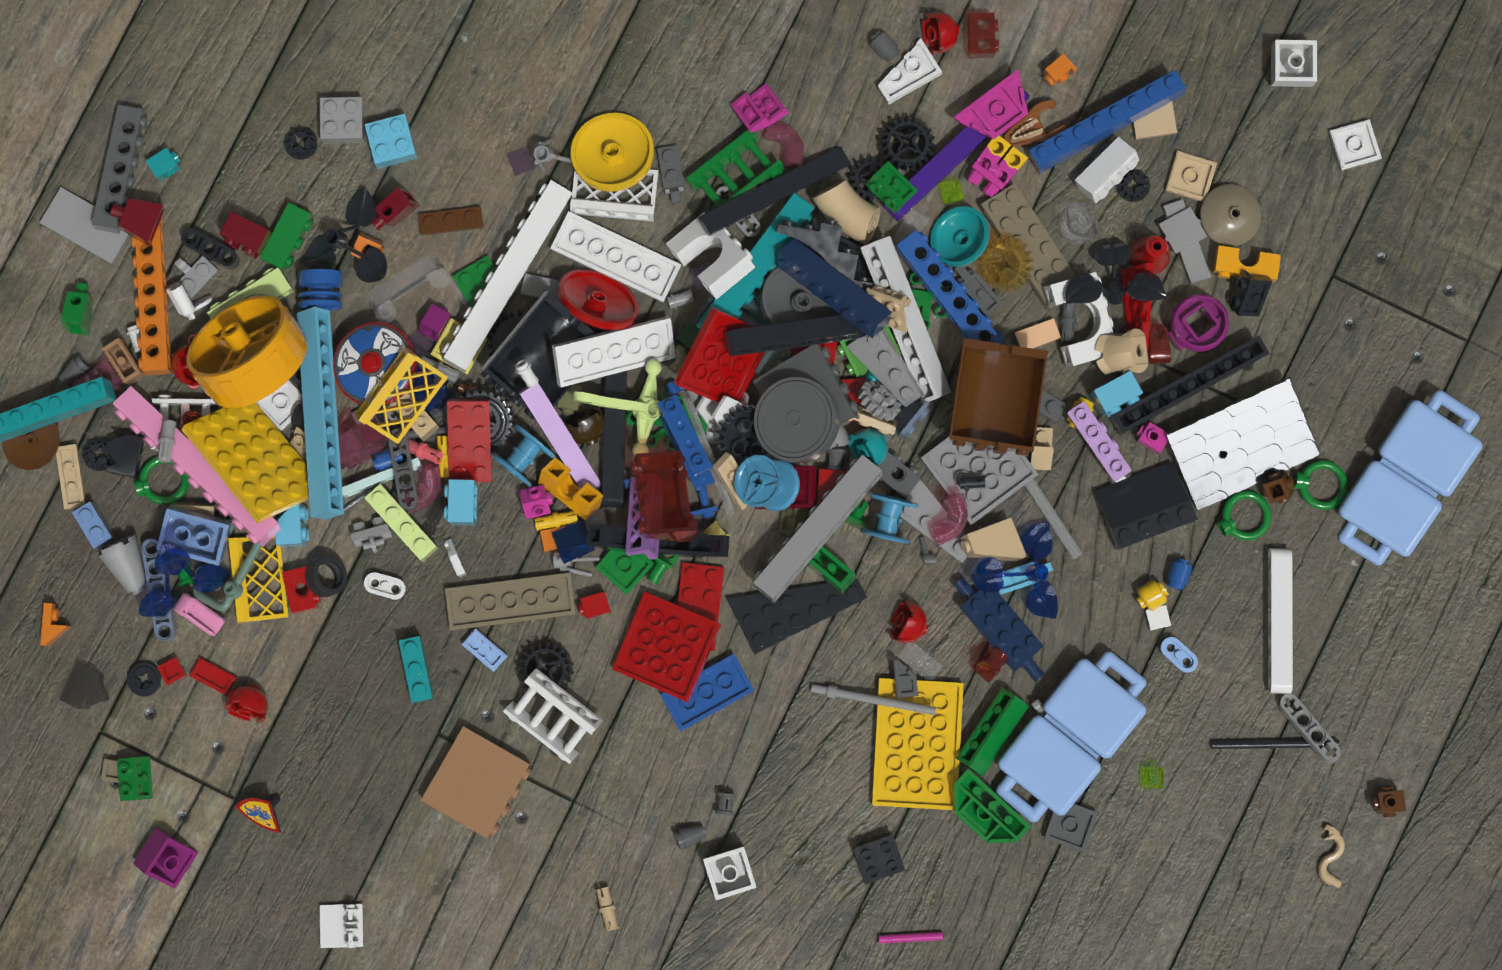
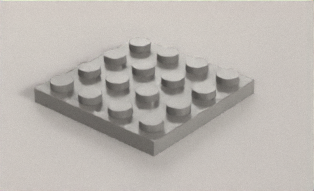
M949 437L921 457L971 525L1039 475L1025 456L1016 455L1012 451H1007L1005 455L995 454L993 449L988 448L984 451L972 450L970 445H965V447L952 445L953 441L949 440ZM963 474H966V476L985 475V488H972L964 491V489H960L959 477L963 476Z

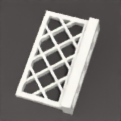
M650 169L646 174L654 176L653 182L647 187L641 181L638 182L643 190L634 196L627 188L617 191L615 194L608 192L611 197L606 201L600 200L596 196L601 190L593 192L579 178L575 171L570 211L576 215L654 222L658 170ZM583 187L590 193L585 199L576 198L577 191ZM624 191L631 197L626 203L620 202L617 198ZM647 193L651 198V205L641 204L638 198Z

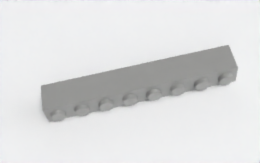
M862 455L859 459L855 458L849 466L850 470L846 475H840L835 482L837 485L832 491L828 490L824 494L822 503L818 507L814 506L808 514L810 517L805 523L803 521L799 523L791 539L788 537L781 545V551L770 557L767 562L769 565L764 571L761 569L755 575L754 587L773 603L777 601L883 476L882 470Z

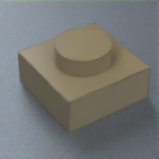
M104 759L101 780L119 783L117 761Z

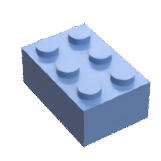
M170 505L165 512L156 549L219 566L223 561L232 522Z

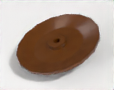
M53 423L2 442L3 452L8 461L17 468L28 471L40 469L50 463L58 451L60 443L59 429Z

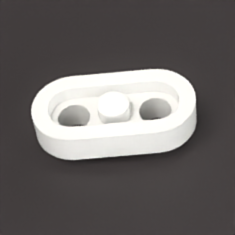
M374 572L368 574L364 580L365 589L372 594L398 600L406 593L404 582L394 577ZM373 580L379 581L378 587L372 586ZM393 586H399L398 593L392 592Z

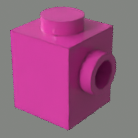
M1151 422L1146 426L1142 425L1136 434L1139 436L1136 442L1157 455L1161 453L1168 442L1167 432Z

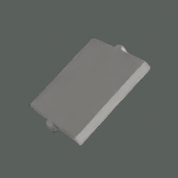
M1191 207L1158 224L1165 236V241H1168L1175 254L1207 237L1200 224L1201 220L1197 219Z

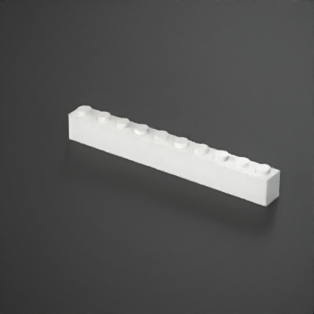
M552 180L548 185L543 184L538 193L541 195L538 202L533 201L528 209V212L531 213L528 219L523 218L517 227L520 232L517 237L512 236L506 246L509 248L506 255H500L496 262V265H498L495 273L491 271L485 280L488 284L485 290H479L474 298L477 303L474 308L469 307L464 315L465 323L463 326H457L453 333V336H455L452 344L448 342L442 351L445 355L443 360L464 373L572 195V192Z

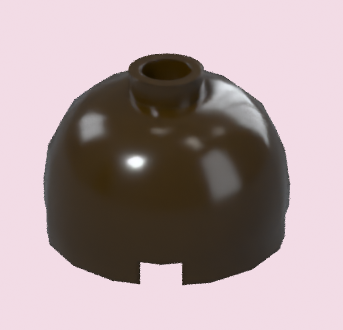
M592 408V413L582 411L565 420L566 424L564 425L576 443H586L587 446L598 442L597 438L603 434L605 427L604 415L600 408Z

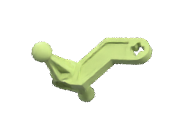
M655 359L649 360L646 363L645 369L648 377L640 397L635 401L609 398L585 392L574 391L573 393L574 401L633 411V415L637 418L638 443L634 445L632 451L633 455L638 459H643L648 455L649 449L646 441L654 421L661 415L657 405L659 400H657L656 376L661 372L662 366Z

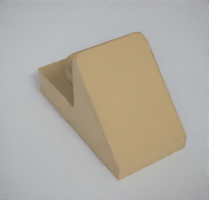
M1037 427L1034 452H1030V463L1035 470H1051L1054 447H1052L1053 428Z

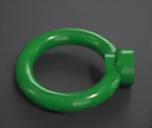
M158 456L154 457L142 468L139 480L133 481L138 497L145 496L148 500L160 505H168L179 501L189 488L190 484L187 481L189 478L184 473L181 475L180 488L170 496L156 495L150 489L148 475L155 466L164 463L158 461Z
M1315 461L1309 464L1302 473L1296 472L1293 478L1295 489L1300 490L1305 502L1319 510H1330L1342 503L1348 492L1346 474L1337 464L1331 461ZM1317 469L1331 470L1339 479V492L1330 501H1318L1309 493L1310 475Z
M1240 491L1233 494L1226 501L1222 512V520L1218 521L1217 525L1225 537L1231 534L1240 540H1255L1264 535L1268 530L1272 518L1271 509L1268 502L1260 494L1253 491ZM1251 499L1257 502L1263 511L1262 524L1253 532L1238 530L1231 518V510L1235 503L1240 500Z

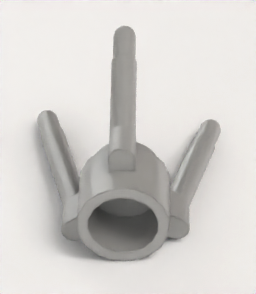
M552 138L539 142L538 147L534 150V158L536 159L534 163L539 166L541 171H545L542 163H548L552 159L572 163L571 158L556 155L550 147L546 146L553 141Z
M585 544L554 552L553 563L554 568H560V572H570L591 577L593 574L590 572L569 568L568 566H572V562L598 561L600 558L592 556L572 557V554H568L592 548Z

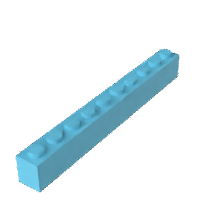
M312 307L297 313V323L305 334L308 344L306 356L300 368L310 517L326 520L343 515L344 508L330 310Z

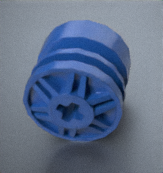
M309 269L298 272V286L308 289V291L298 294L300 299H304V301L298 302L299 309L307 310L312 307L330 310L331 312L343 308V303L336 301L342 299L343 294L333 291V289L343 287V273L341 271Z

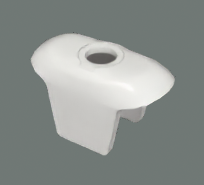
M746 392L740 402L727 396H723L720 403L702 397L696 407V411L707 424L706 435L709 441L716 444L719 443L714 441L715 438L720 436L715 431L722 428L718 423L725 422L723 415L730 416V409L736 411L737 405L743 407V404H748L749 395Z

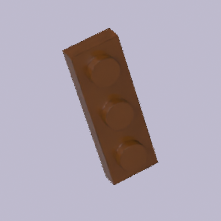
M481 206L419 214L422 236L484 228Z

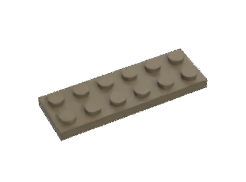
M1016 183L982 203L980 208L1046 309L1049 310L1054 306L1049 307L1044 287L1072 279L1076 275Z
M571 573L445 589L450 631L576 615Z

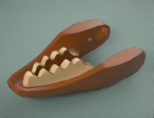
M1047 100L1034 106L1026 117L1016 123L1005 134L1003 139L1010 143L1011 146L1027 145L1046 141L1069 127L1067 124H1061L1059 128L1054 129L1050 133L1045 131L1040 122L1039 115L1048 109H1054L1057 105L1055 100Z

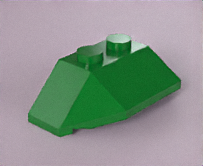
M967 769L954 783L955 814L986 843L1018 842L1031 828L1020 815L971 770Z

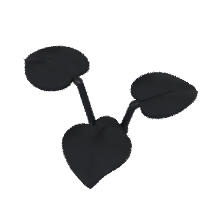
M362 189L347 208V222L354 226L340 227L338 231L330 229L326 232L325 237L316 238L300 258V261L305 266L311 269H331L337 260L334 251L345 248L361 257L355 268L356 275L360 280L366 283H373L384 279L387 272V260L383 252L371 247L363 255L347 245L348 238L344 233L358 229L359 225L367 227L377 217V212L375 211L376 202L366 189Z
M1116 238L1107 239L1100 243L1094 253L1095 260L1100 265H1112V281L1107 285L1106 289L1099 280L1094 281L1092 275L1079 274L1070 280L1065 292L1066 304L1094 302L1100 298L1102 291L1104 296L1107 297V301L1113 305L1120 304L1124 296H1126V292L1136 300L1155 301L1166 299L1163 284L1154 273L1143 272L1137 274L1134 277V282L1129 281L1124 289L1123 285L1116 281V265H1125L1130 258L1128 246Z

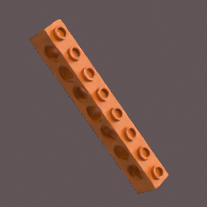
M162 216L151 244L153 250L150 254L143 253L144 249L149 247L148 245L132 237V246L136 248V255L133 256L134 268H137V276H134L135 288H138V296H135V305L139 309L136 324L137 328L140 329L141 337L137 338V343L142 353V357H139V368L146 376L172 374L168 300L165 290L167 283ZM148 267H154V271L151 274H145V270ZM155 287L153 294L146 295L148 288ZM155 307V314L147 315L148 309ZM151 328H157V333L154 336H148ZM153 348H158L159 352L156 356H149Z

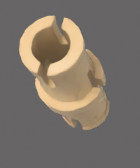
M609 887L597 889L596 892L601 908L599 913H602L606 932L619 929L614 912L616 907L612 904Z

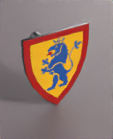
M274 795L270 800L248 797L237 804L236 808L253 823L267 830L281 833L274 811L275 806L281 801L278 795Z

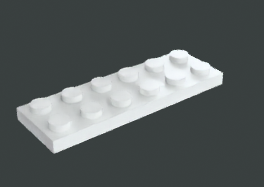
M569 211L550 248L554 252L664 303L681 268V264Z
M668 316L631 325L625 329L611 330L552 345L559 387L646 366V363L652 359L662 362L676 358L671 318Z

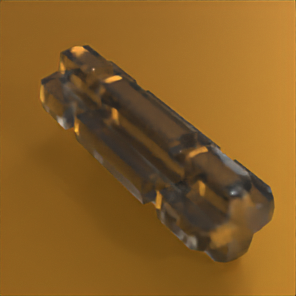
M442 495L436 496L434 501L436 504L432 506L427 519L428 524H425L423 529L424 533L432 536L435 535L436 525H439L443 515V507L448 502L447 497Z

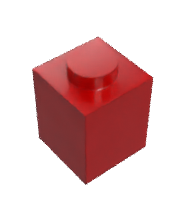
M605 591L580 598L581 604H578L581 616H585L587 620L611 613Z

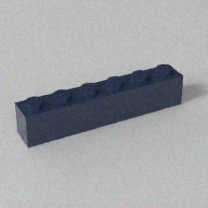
M794 238L779 251L775 265L780 270L786 272L797 283L807 288L813 295L824 301L830 308L841 314L863 333L873 339L888 325L892 314L888 308Z

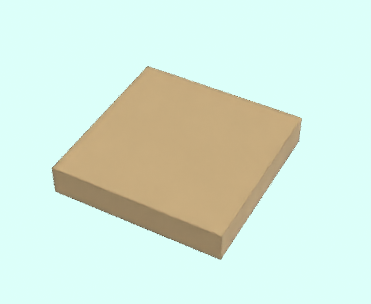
M1170 102L1133 123L1135 140L1177 134L1173 103Z
M1177 151L1165 191L1203 202L1209 192L1217 162Z

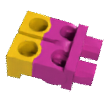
M1000 136L990 141L972 166L971 173L967 179L975 187L981 179L986 181L988 185L982 192L989 198L995 196L998 191L1001 192L1028 159L1027 156L1013 146L1001 163H999L1011 146L1010 143Z

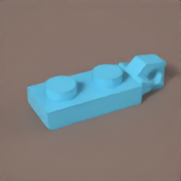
M1039 561L1030 562L997 573L993 577L999 594L1002 595L1040 582V580L1044 579L1043 574L1053 571L1051 562L1041 566Z

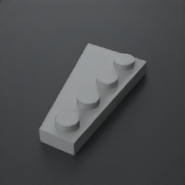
M885 329L881 330L873 339L866 335L847 346L905 407L910 406L925 396Z

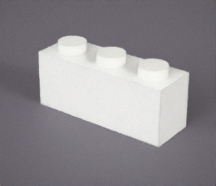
M1118 137L1075 179L1078 190L1094 203L1105 198L1109 190L1114 185L1119 184L1129 170H1133L1139 161L1136 150Z

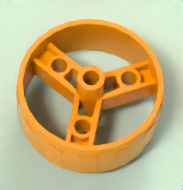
M255 296L227 307L201 328L188 349L186 356L187 366L195 380L216 404L226 408L243 407L260 401L274 393L295 374L306 356L308 348L307 338L299 327L300 325L281 301L271 296Z

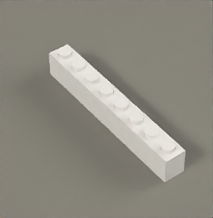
M888 236L860 247L875 286L896 291L898 294L907 295L911 299L910 306L904 308L907 332L905 333L897 329H893L908 369L925 395L920 398L921 403L924 404L926 401L929 402L951 393L891 237Z

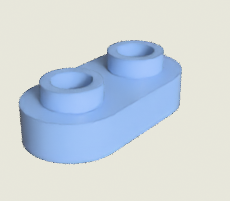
M1169 637L1161 642L1160 651L1162 655L1177 669L1184 673L1192 672L1196 669L1198 665L1196 655L1177 638ZM1168 644H1172L1174 646V650L1172 652H1169L1167 650ZM1184 658L1190 661L1188 666L1183 665Z

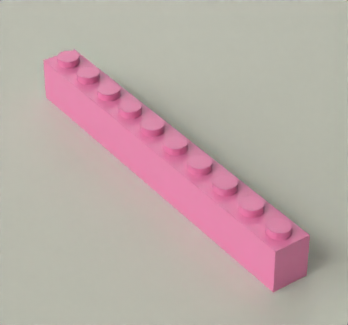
M130 386L112 403L116 409L114 413L122 421L126 419L134 433L137 435L141 433L145 437L143 440L151 448L155 446L159 450L160 443L158 439L161 438L163 421L167 419ZM175 427L174 440L176 443L173 445L171 455L174 470L180 475L184 473L189 478L187 481L193 488L197 489L199 487L203 491V497L208 502L214 501L222 515L225 517L229 515L233 519L231 522L237 529L241 530L243 528L248 533L246 536L252 543L256 544L258 542L262 547L267 544L281 530L279 523L273 517H270L257 524L192 442Z

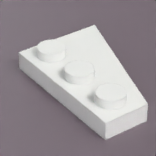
M922 39L878 84V89L888 105L942 75L940 67Z

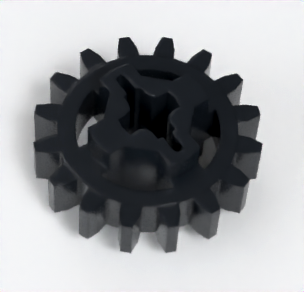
M872 157L870 162H868L867 158H864V164L857 162L858 169L852 168L851 171L855 175L850 176V181L854 182L851 187L857 189L856 192L861 194L863 199L869 198L870 203H872L873 198H876L878 202L881 201L866 186V183L869 181L867 179H870V176L877 172V168L881 169L884 166L882 158L879 162L875 161V157ZM869 167V170L865 174L860 175L862 170ZM860 185H864L868 189V192L863 190Z

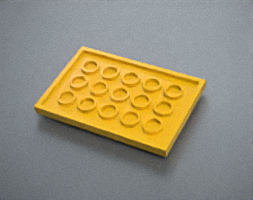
M256 402L238 408L224 407L183 426V433L257 524L309 499L307 464Z
M879 678L878 696L937 707L935 715L877 705L872 793L873 806L955 810L954 783L959 779L960 761L956 757L960 753L964 683L917 680L918 696L897 698L895 679Z

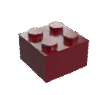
M230 212L220 235L224 238L223 242L227 243L226 245L235 250H238L240 247L247 256L257 259V257L261 256L272 233L268 229Z

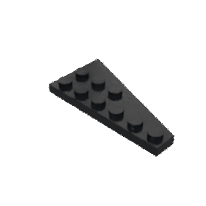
M855 579L843 594L827 583L786 589L775 603L762 593L726 599L755 655L867 599V596L859 580Z

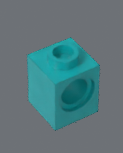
M167 147L146 160L151 171L160 182L181 169L178 164L181 161L175 151L170 152Z

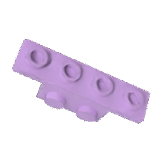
M1085 402L1080 403L1067 413L1114 482L1131 471V468L1118 451L1119 446L1113 438H1109L1106 433V427L1101 421L1098 422Z

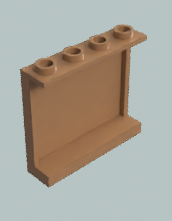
M463 726L421 801L485 838H489L490 835L494 837L500 827L497 822L500 817L505 818L510 809L508 803L511 798L516 799L521 790L518 786L522 779L526 781L532 770L529 767L531 764Z

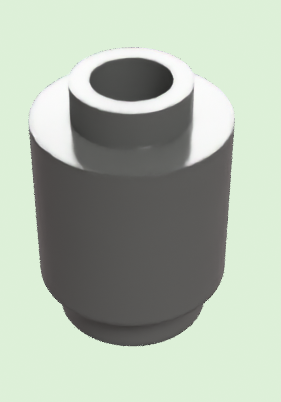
M878 31L872 36L871 40L873 42L870 46L883 60L885 59L887 62H890L900 53L898 45L886 31L883 33Z

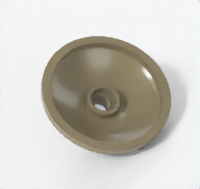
M1236 184L1221 185L1210 191L1201 204V226L1206 235L1219 245L1228 247L1242 245L1248 242L1259 229L1261 222L1260 205L1256 197L1248 189ZM1233 210L1237 211V217L1232 215Z

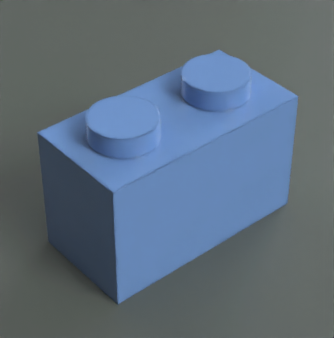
M88 502L72 512L94 549L99 550L116 540L115 535L95 503Z

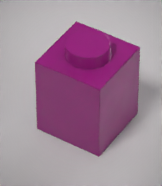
M432 304L420 323L419 333L437 342L450 320L451 313L444 307Z

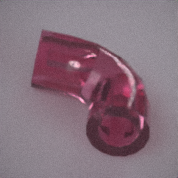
M780 121L767 126L765 140L778 142L784 149L782 164L792 168L802 166L804 161V144L799 133L790 125Z
M428 463L418 468L421 479L420 486L417 488L419 503L415 509L407 510L408 514L418 512L430 506L437 498L441 489L439 464ZM407 492V498L404 500V503L411 506L414 498H411L409 492Z
M964 493L954 494L944 499L947 508L946 519L939 524L930 526L936 546L948 543L958 537L964 529L968 518L967 502Z

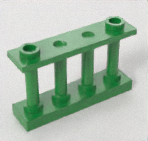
M747 130L686 179L694 191L702 188L713 203L719 207L770 182L772 179L780 177L785 169L780 159L774 164L757 146L759 141L757 133H751ZM751 150L765 166L766 170L759 176H756L740 158L741 154L745 151ZM730 163H735L750 181L742 189L724 171L725 167ZM713 176H719L734 194L726 202L708 184V180Z

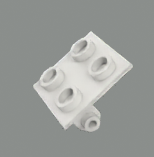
M363 904L320 905V948L363 947Z

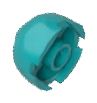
M863 428L848 437L851 438L848 447L854 459H859L863 455L876 466H879L886 459L888 445L887 438L883 433H879L872 428Z

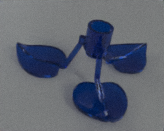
M1041 522L1027 528L1020 538L1025 553H1030L1029 559L1035 563L1029 565L1026 572L1002 573V564L997 559L985 558L977 564L971 579L974 585L981 591L995 593L1004 586L1002 577L1026 576L1030 581H1036L1033 584L1034 589L1030 590L1026 596L1028 610L1036 616L1056 619L1058 612L1056 591L1049 582L1044 581L1049 574L1048 568L1041 564V561L1036 560L1046 558L1051 553L1053 544L1049 522Z
M163 542L155 558L154 567L158 573L165 575V591L154 589L147 593L139 605V615L143 617H158L167 614L173 608L174 598L168 595L170 574L178 575L184 569L192 579H195L193 583L195 590L211 592L224 585L230 573L221 565L206 564L199 568L197 575H194L187 568L190 563L189 554L177 545Z

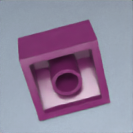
M156 827L133 864L144 874L175 889L198 852L171 834Z

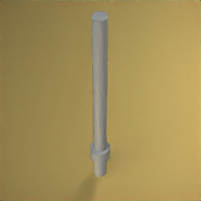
M812 684L811 692L827 695L828 698L836 699V697L930 715H935L937 707L838 689V686L833 685L827 687Z

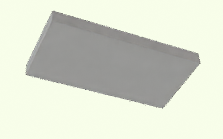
M60 187L40 224L113 265L130 235L122 230L120 234L95 230L92 226L95 206Z

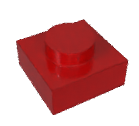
M177 657L157 667L167 686L187 676Z

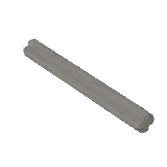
M1033 479L1025 485V488L1071 558L1076 559L1082 554V551Z

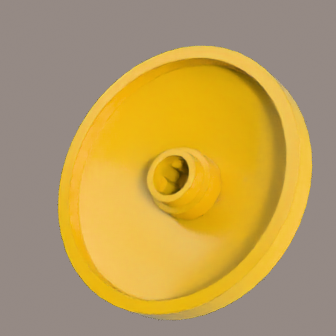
M607 113L592 118L578 130L571 145V160L577 175L584 183L597 190L614 192L630 188L646 176L653 164L655 149L652 136L642 122L627 114Z

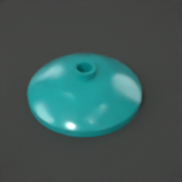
M960 206L950 209L937 220L932 229L930 238L931 248H935L942 257L940 261L945 265L951 267L968 265L978 259L986 249L990 236L989 225L983 214L972 207Z

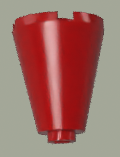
M1145 234L1138 237L1130 248L1131 265L1134 267L1144 263H1153L1154 274H1159L1165 270L1171 259V250L1168 243L1162 237L1155 234Z

